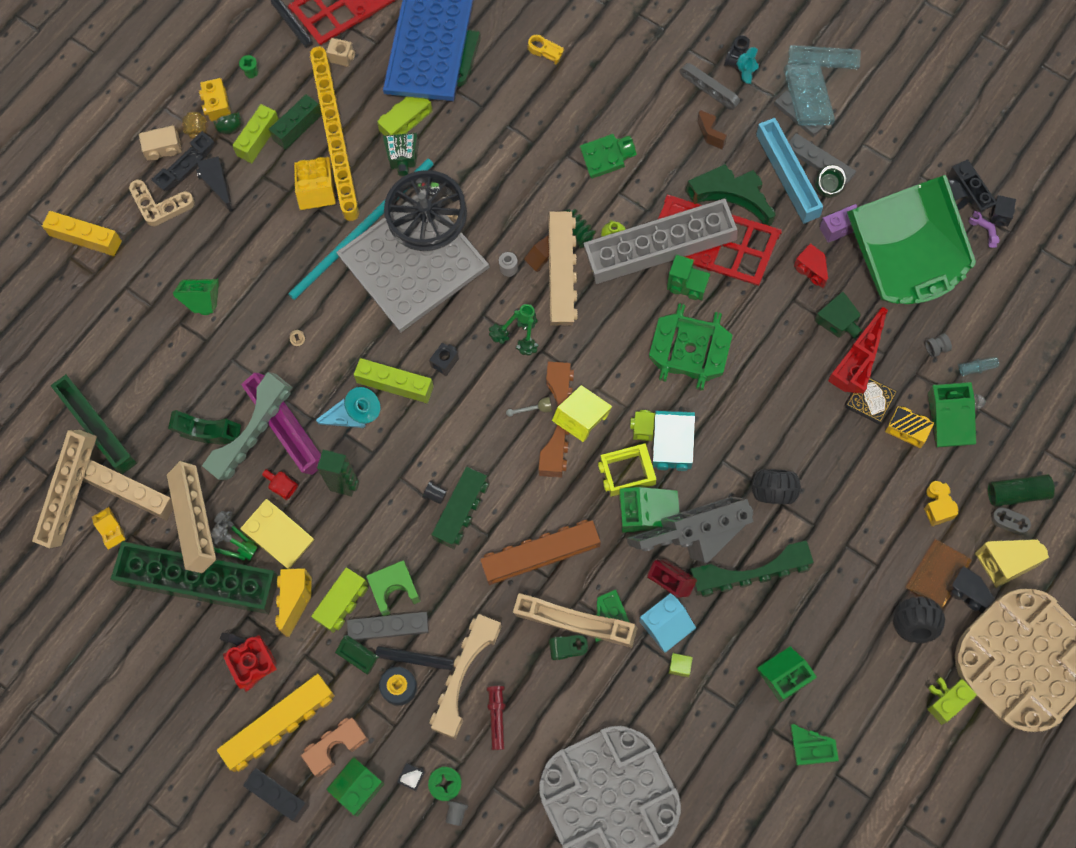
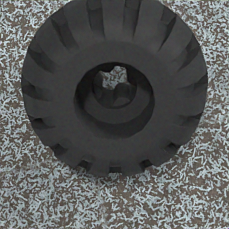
M762 469L757 471L752 481V492L755 499L759 502L792 504L797 500L801 491L799 477L792 471Z
M912 597L902 601L897 606L894 612L893 624L896 632L902 639L908 640L911 643H928V641L931 642L941 635L945 625V615L942 608L934 600L927 597Z

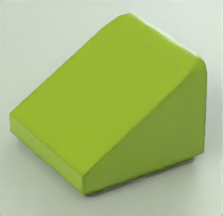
M672 653L669 674L689 677L692 657Z

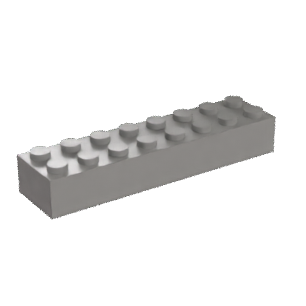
M722 199L585 242L584 249L595 283L599 284L672 261L676 255L685 257L737 240V227L726 199Z

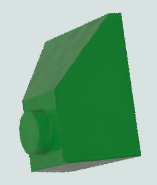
M181 280L174 290L173 296L193 313L209 315L217 307L219 280Z

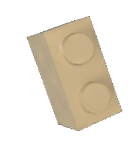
M174 125L139 133L142 152L147 161L182 153L179 134Z

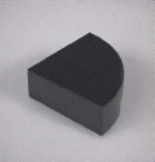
M223 632L219 638L223 642L236 646L246 642V640L235 635Z

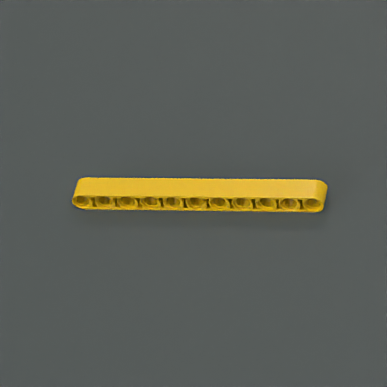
M315 47L311 50L310 56L340 207L344 218L348 221H354L359 216V209L329 61L323 47Z

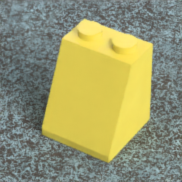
M1039 540L990 541L985 543L975 553L996 588L1038 567L1049 558L1046 547L1040 544Z

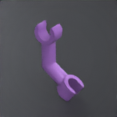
M974 211L973 216L977 220L970 217L968 222L971 225H980L986 228L989 234V248L997 247L999 237L996 235L995 225L983 219L981 213Z

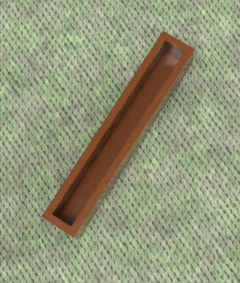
M587 520L580 521L576 524L577 526L572 528L568 526L563 527L554 534H543L539 537L540 539L534 541L532 539L525 540L517 547H505L502 549V552L496 554L494 552L485 554L484 558L480 560L488 584L492 585L599 548L601 542L593 520L589 522Z

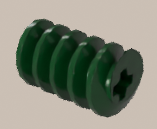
M567 209L564 212H572V218L576 220L575 229H572V236H576V244L582 249L585 242L593 239L596 231H590L591 225H586L587 221L585 219L581 220L582 215H577V209L572 211Z

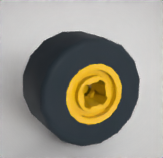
M393 667L382 675L379 682V690L382 697L388 703L395 706H403L415 697L417 683L410 671L402 667Z

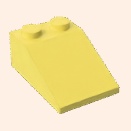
M267 499L240 528L246 536L287 569L291 568L314 541L307 532Z

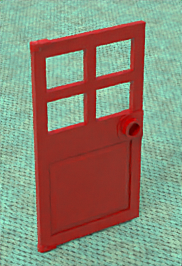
M296 0L290 3L288 8L297 16L316 42L322 45L396 0H339L329 7H326L321 0H314L322 11L309 19L299 7L310 0ZM345 5L354 17L340 25L332 15V12ZM326 16L335 29L321 36L313 26V23Z
M667 194L658 219L703 205L694 204L693 202ZM732 215L736 224L748 227L741 245L729 242L685 256L686 258L693 259V265L759 286L782 229ZM754 229L771 234L764 252L747 247ZM721 246L738 251L732 269L715 264ZM744 253L761 258L755 276L737 271Z

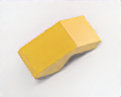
M109 507L92 516L93 524L101 534L104 545L108 550L125 540L124 532Z

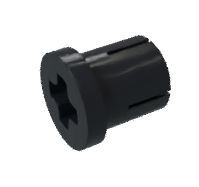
M430 481L422 498L425 500L428 498L441 505L447 490L434 485V482Z

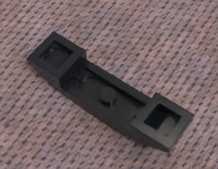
M201 131L190 142L191 147L167 170L163 167L151 181L164 192L178 185L198 167V161L206 158L215 142Z

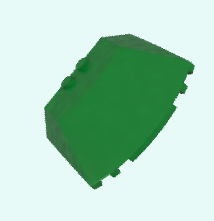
M946 175L847 211L858 244L881 300L897 304H916L936 299L955 288L954 286L967 277L968 271L976 263Z

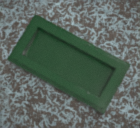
M348 635L343 637L335 652L367 675L371 673L379 656Z

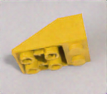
M319 157L313 160H301L294 163L295 193L300 210L336 204L330 157Z
M281 569V576L277 577L280 595H277L276 599L277 607H279V615H276V627H279V630L286 637H290L311 599L312 577L305 569Z

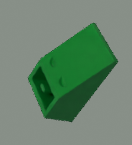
M972 382L933 385L928 392L932 422L934 423L936 447L976 445L975 399Z
M644 487L620 488L619 490L622 533L650 531L663 527L662 518L680 513L678 491Z

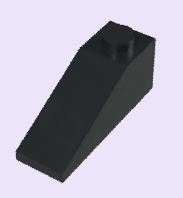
M219 156L198 161L199 169H196L199 180H203L205 186L229 212L233 211L223 165Z

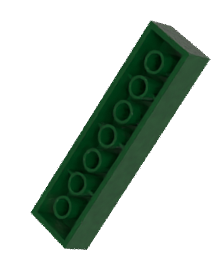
M121 542L110 580L121 586L269 614L278 575L272 570L215 560L203 573L185 570L182 553Z

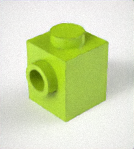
M648 410L635 412V418H631L630 429H634V440L652 441L655 413H651Z

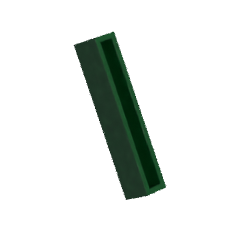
M66 374L50 385L84 430L97 436L95 444L120 474L123 475L137 464L79 388Z

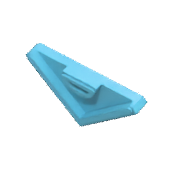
M344 399L316 419L317 423L322 425L359 428L366 426L349 417L345 410Z

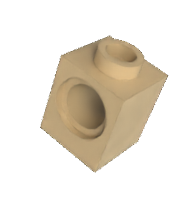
M331 38L326 54L330 63L349 67L350 61H353L355 57V50H353L351 42Z

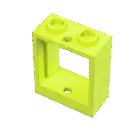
M646 443L600 456V462H598L599 471L605 475L606 480H603L606 492H610L611 497L619 495L620 488H646L656 485V476ZM639 456L646 479L614 487L608 464Z

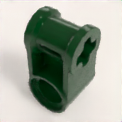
M581 635L549 639L551 660L582 656L588 651V642ZM577 641L584 644L581 646V650H577V647H574L577 645Z

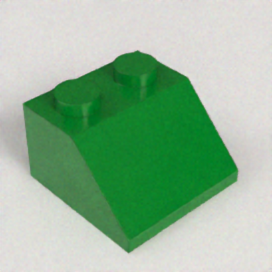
M353 757L326 790L353 815L358 817L385 783Z

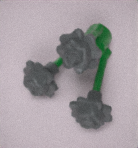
M221 511L214 519L216 526L211 532V537L214 539L213 544L223 540L228 543L231 542L239 547L237 551L240 554L215 548L213 545L214 552L236 557L243 561L245 559L251 560L258 546L254 545V541L248 539L234 527L235 524L231 522L232 511ZM228 529L234 531L244 541L240 543L233 539L232 535L228 534Z

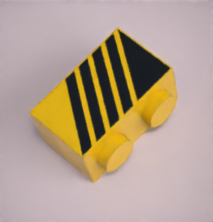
M898 406L885 432L921 449L934 423L925 416H918L912 413L910 409Z

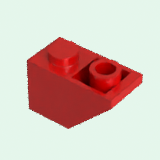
M810 243L796 258L794 267L800 274L810 278L814 285L824 288L828 280L826 257L823 252Z

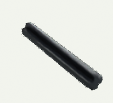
M270 0L271 4L304 47L309 48L312 46V39L282 0Z
M378 646L375 652L382 659L450 671L454 668V660L450 658Z

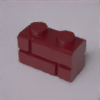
M655 560L647 575V578L677 598L689 597L697 580L668 560Z

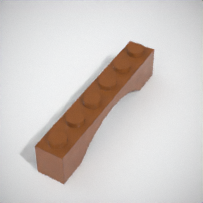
M548 362L547 387L553 394L557 407L573 393V388L569 387L570 381L574 380V370H571V363ZM557 425L548 444L540 451L539 476L562 478L563 471L567 470V460H564V453H568L569 442L565 441V436L569 435V432Z

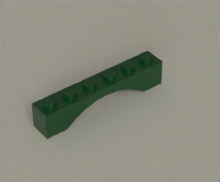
M806 540L787 545L775 560L754 570L730 571L708 564L692 568L690 575L697 579L694 586L696 596L702 595V597L713 595V592L718 590L728 592L735 586L740 585L741 588L752 585V582L755 581L764 583L770 581L771 577H788L791 575V572L805 573L810 570L809 568L812 567L814 561Z

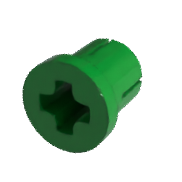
M251 55L242 57L239 61L241 70L244 71L247 78H255L258 75L256 59Z

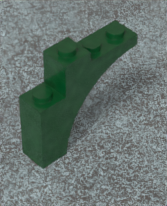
M726 164L688 180L685 191L694 204L726 199V202L745 208L763 224L768 226L772 225L776 216L774 209L769 206L764 194L760 192L763 185L760 176L756 175L754 170L735 178L732 170H729Z

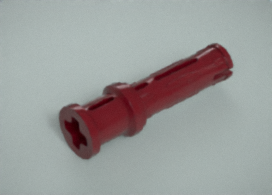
M504 686L486 688V691L489 692L487 709L491 714V750L505 749L503 733Z

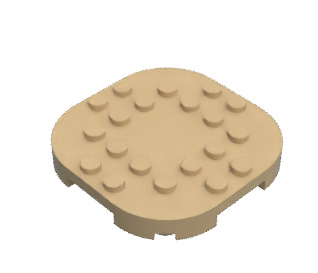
M1036 589L1013 590L998 597L962 634L955 653L958 674L977 694V697L1008 726L1030 732H1040L1055 727L1063 720L1062 717L1076 704V621L1056 603L1057 600L1054 597Z

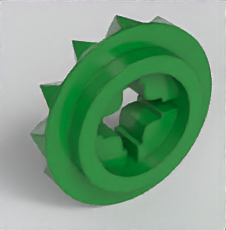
M450 767L438 768L429 778V791L433 797L440 801L451 800L461 790V778ZM443 775L447 781H454V783L448 785V793H446L443 787H436L442 783Z

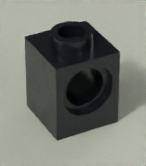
M998 195L995 199L997 204L992 206L990 222L997 226L1008 227L1013 219L1016 199Z
M441 343L429 359L431 367L447 376L459 360L457 349L450 344L447 346ZM443 356L450 357L448 360H441Z

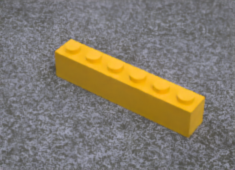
M316 674L217 749V752L231 771L240 772L248 766L247 762L251 759H257L262 756L268 746L278 744L284 734L295 731L301 721L312 718L316 714L315 711L321 706L322 708L328 706L333 701L332 698L335 695L322 677Z

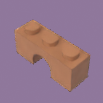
M346 718L338 724L336 730L333 732L330 730L322 735L320 742L307 746L304 749L305 753L301 756L313 774L319 778L335 766L330 757V751L334 745L339 743L345 744L349 751L353 752L369 739L353 718Z

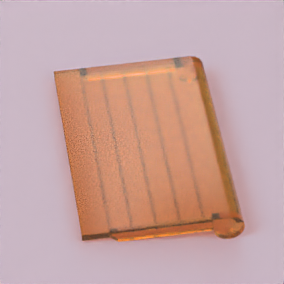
M935 539L906 588L920 597L934 600L943 609L951 596L950 591L946 588L957 569L962 566L968 568L972 560Z

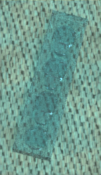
M790 45L788 64L859 69L861 50Z

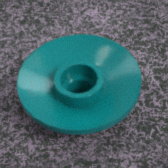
M356 387L347 393L344 406L351 419L361 424L373 422L378 417L380 402L374 392L364 387Z

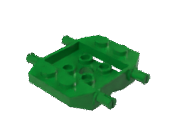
M678 304L676 314L659 317L649 358L661 371L660 381H662V378L664 382L667 381L668 372L685 374L691 378L698 379L696 389L699 390L700 383H702L700 390H704L705 381L723 375L733 335L720 325L721 313H719L717 319L718 312H715L713 322L710 323L683 316L686 306L682 304L681 308V304ZM676 328H678L679 330L675 341L671 361H668ZM712 336L705 369H702L709 338ZM691 345L695 348V351L688 353L685 347Z

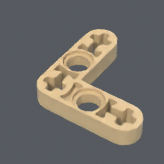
M135 180L129 186L130 192L144 219L150 226H157L190 210L195 203L194 198L189 192H181L159 204H155L143 181ZM140 187L143 194L139 195L136 188ZM150 200L148 206H141L142 201ZM167 206H174L171 212H165ZM149 211L153 212L155 216L154 219H151Z

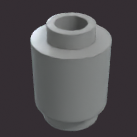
M505 252L499 257L500 272L504 276L511 277L518 271L517 257L511 252Z

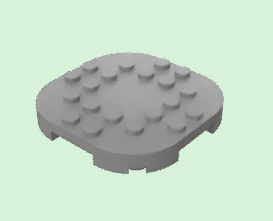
M624 726L602 729L600 732L564 750H560L547 762L540 779L541 800L563 848H657L671 837L679 821L681 811L679 795L656 752V748L641 732Z

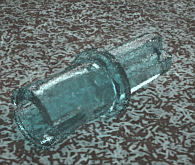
M997 357L984 360L976 359L973 362L959 364V371L961 376L972 373L981 374L984 370L999 367V360Z

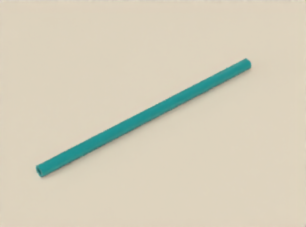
M427 158L414 172L429 170L434 164ZM385 200L288 293L293 300L303 293L339 258L336 253L364 233L384 214Z

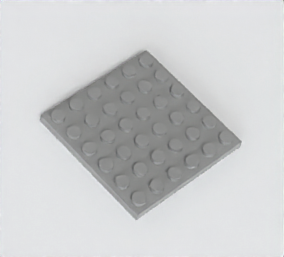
M425 189L422 190L421 192H419V193H424V194H425V197H426V191H425ZM417 195L412 198L416 202L419 201ZM406 202V203H404V204L401 205V206H413V205H411L410 203ZM392 212V221L410 213ZM439 215L440 217L454 224L447 215ZM386 218L380 220L336 252L400 333L490 268L489 264L462 233L450 244L432 251H418L405 247L394 238ZM435 219L433 220L439 235L449 230L445 225ZM411 220L396 228L400 232L404 233L405 230L414 220ZM422 222L418 224L409 237L420 239ZM426 223L424 239L437 237L431 224Z

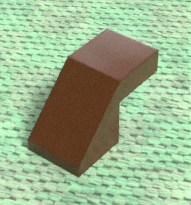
M700 110L697 122L706 143L723 149L727 135L714 130L716 116Z
M549 235L535 244L524 258L535 271H540L549 259Z

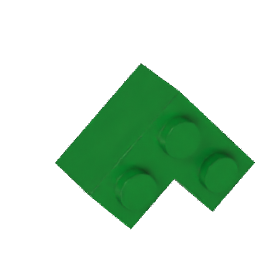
M676 255L669 272L667 290H670L673 294L686 295L692 300H703L709 283L710 273L694 269L693 259Z

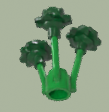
M522 305L519 311L516 310L504 325L495 323L492 327H489V336L495 343L503 344L509 340L507 327L516 319L517 326L527 330L526 337L523 340L517 341L516 349L522 355L530 356L532 353H537L539 345L531 338V329H534L535 324L538 323L532 305Z

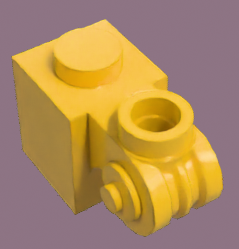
M932 482L927 488L926 493L928 497L935 499V501L928 503L924 510L931 526L953 520L958 515V506L955 501H952L951 496L948 495L950 494V488L947 483Z

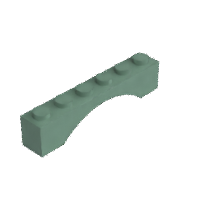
M267 372L257 386L255 410L246 429L230 444L213 450L202 466L218 480L230 479L235 474L238 464L245 460L248 450L256 444L257 437L268 427L271 417L278 413L281 403L289 397L290 390L293 387L277 374Z

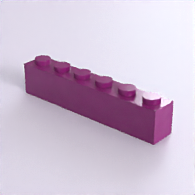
M256 372L241 384L255 405L257 386L265 376ZM283 401L279 406L278 413L271 417L268 424L300 471L313 475L318 471L317 465L321 454Z

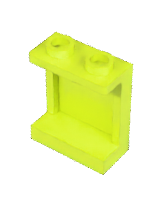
M581 385L557 407L552 421L584 442L588 438L590 431L601 420L607 419L612 406Z

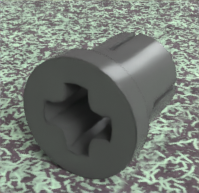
M448 800L447 805H449L445 822L462 826L465 810H468L469 805Z

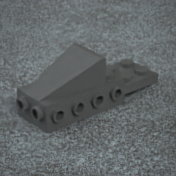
M729 497L662 518L663 527L626 539L628 546L642 549V551L652 550L654 545L660 543L661 545L673 543L674 545H681V547H688L690 559L706 563L746 524L753 522V510L748 503V499Z

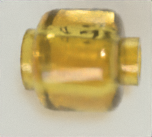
M188 112L183 117V133L189 135L190 139H194L201 131L206 133V119L200 112Z

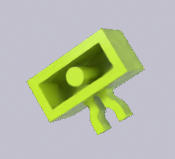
M940 677L936 682L940 685L941 690H937L933 685L928 688L939 699L927 710L941 725L948 722L977 696L963 679L948 689L945 681Z

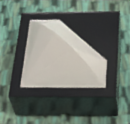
M406 763L397 783L417 791L425 772Z

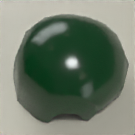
M239 112L218 118V123L214 121L215 129L223 134L235 133L242 124Z

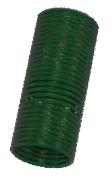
M1049 474L992 481L988 485L989 500L994 507L1050 500L1055 495L1054 482Z

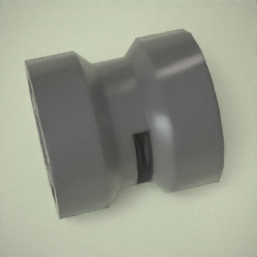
M945 333L938 335L936 339L930 338L925 341L927 352L932 358L939 356L941 352L946 353L952 350L951 341Z

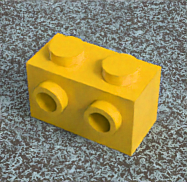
M218 78L201 82L202 90H199L201 100L205 103V105H202L204 115H208L210 121H215L220 117L231 114L222 79Z

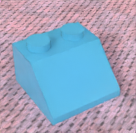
M671 593L643 614L639 621L664 653L696 629L685 608Z

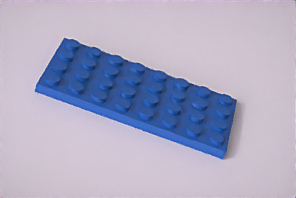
M402 0L383 87L384 94L454 101L473 0Z

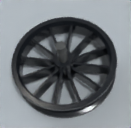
M422 170L402 177L391 187L385 199L384 214L390 232L399 243L413 250L432 251L450 244L459 236L466 223L467 207L463 192L456 181L438 171ZM427 183L426 197L424 193L418 192L415 185ZM431 184H441L440 189L429 200ZM413 186L419 201L416 202L403 192ZM447 188L454 192V195L438 201ZM400 197L413 206L394 205V203ZM458 200L460 202V209L441 208ZM392 212L410 213L392 221ZM439 215H454L458 217L455 223L452 224ZM414 220L405 230L404 233L400 232L396 228L402 224ZM433 220H437L448 227L449 230L439 235ZM422 222L420 239L409 237L418 224ZM426 223L431 224L437 237L424 239Z

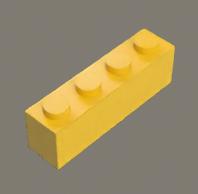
M49 211L42 224L43 229L51 237L115 256L122 242L114 230Z

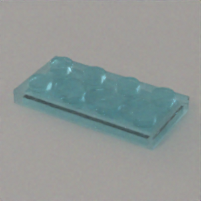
M820 64L786 65L784 70L798 124L833 125L835 117Z

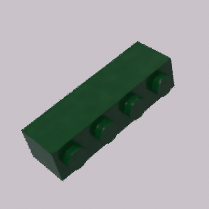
M323 449L317 469L327 487L332 492L352 497L353 492H356L358 489L359 480L347 456Z
M469 467L465 468L432 533L434 541L452 549H455L456 545L461 544L464 537L462 533L465 527L468 528L473 519L471 515L474 510H478L481 504L479 499L482 493L486 494L490 483H488L486 475Z

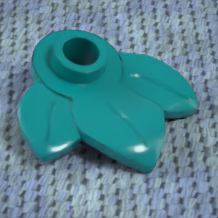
M751 47L737 61L738 68L742 73V79L748 84L752 81L751 73L759 68L755 60L758 49L755 47Z

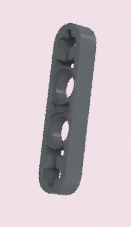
M686 63L680 69L681 75L686 80L727 108L733 110L740 103L739 97L734 92L694 65Z

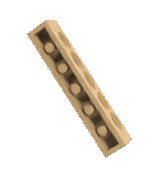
M68 430L32 542L47 548L62 545L97 436L82 430Z

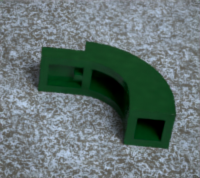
M174 410L171 413L168 429L179 433L180 437L193 441L226 445L239 437L241 424L228 419L216 421L199 419Z

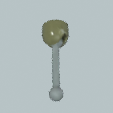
M550 397L542 398L538 405L516 410L508 409L506 414L511 417L513 414L535 409L545 413L552 412Z

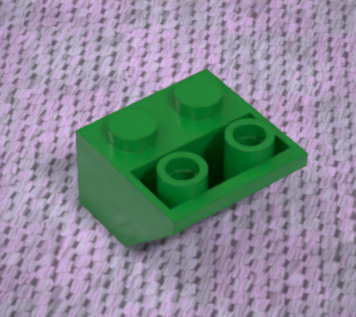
M788 647L756 668L780 703L817 678L806 660L791 647Z

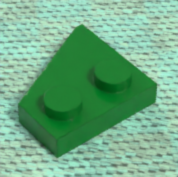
M617 590L597 597L596 616L630 623ZM595 638L596 642L602 641L601 639Z
M795 724L790 725L796 766L839 761L835 739L827 736L824 737L814 731L800 728Z

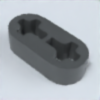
M998 508L991 516L994 525L1018 535L1026 533L1031 527V522L1026 516L1007 508ZM1001 513L1004 514V515H1003V518H1005V519H1004L1003 521H1000V520H999V519H1000L999 515H1000ZM1019 521H1022V525L1025 526L1022 529H1019V525L1016 524Z

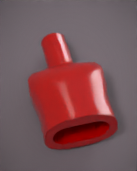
M266 469L262 473V476L270 481L268 488L285 500H288L298 487V484L282 471L274 475Z

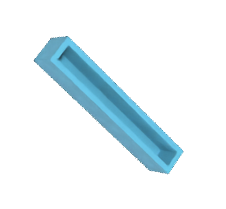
M776 118L760 123L756 136L803 224L819 218L823 205Z

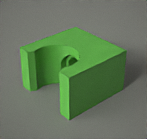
M404 560L367 575L372 592L383 616L390 615L387 600L389 595L396 590L406 591L413 604L421 602Z

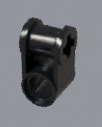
M740 35L736 37L725 59V67L731 66L740 71L737 61L742 54H746L749 50L750 39L747 36Z

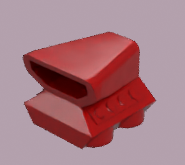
M260 634L247 639L245 643L237 647L230 648L223 654L240 690L244 689L245 692L251 690L264 676L277 670V663Z

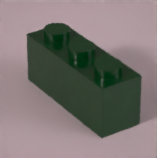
M305 94L269 128L273 141L286 150L322 116L319 104Z

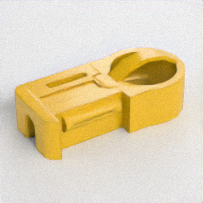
M533 35L528 41L530 53L539 57L542 55L554 61V64H557L563 55L564 49L544 39L540 35ZM539 41L543 46L538 48L532 42Z

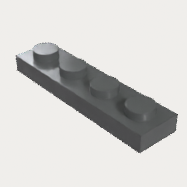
M797 133L789 141L796 157L818 171L827 165L841 167L846 174L845 187L856 173L854 169Z
M427 612L347 620L348 636L355 641L429 633Z

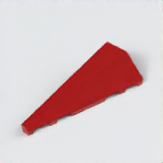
M882 307L854 343L851 350L831 374L828 382L843 392L864 394L867 390L885 317L888 312L886 308Z

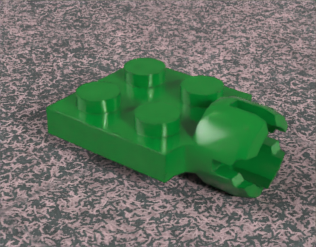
M614 134L580 145L591 179L624 168V161L637 155L631 136L617 139Z

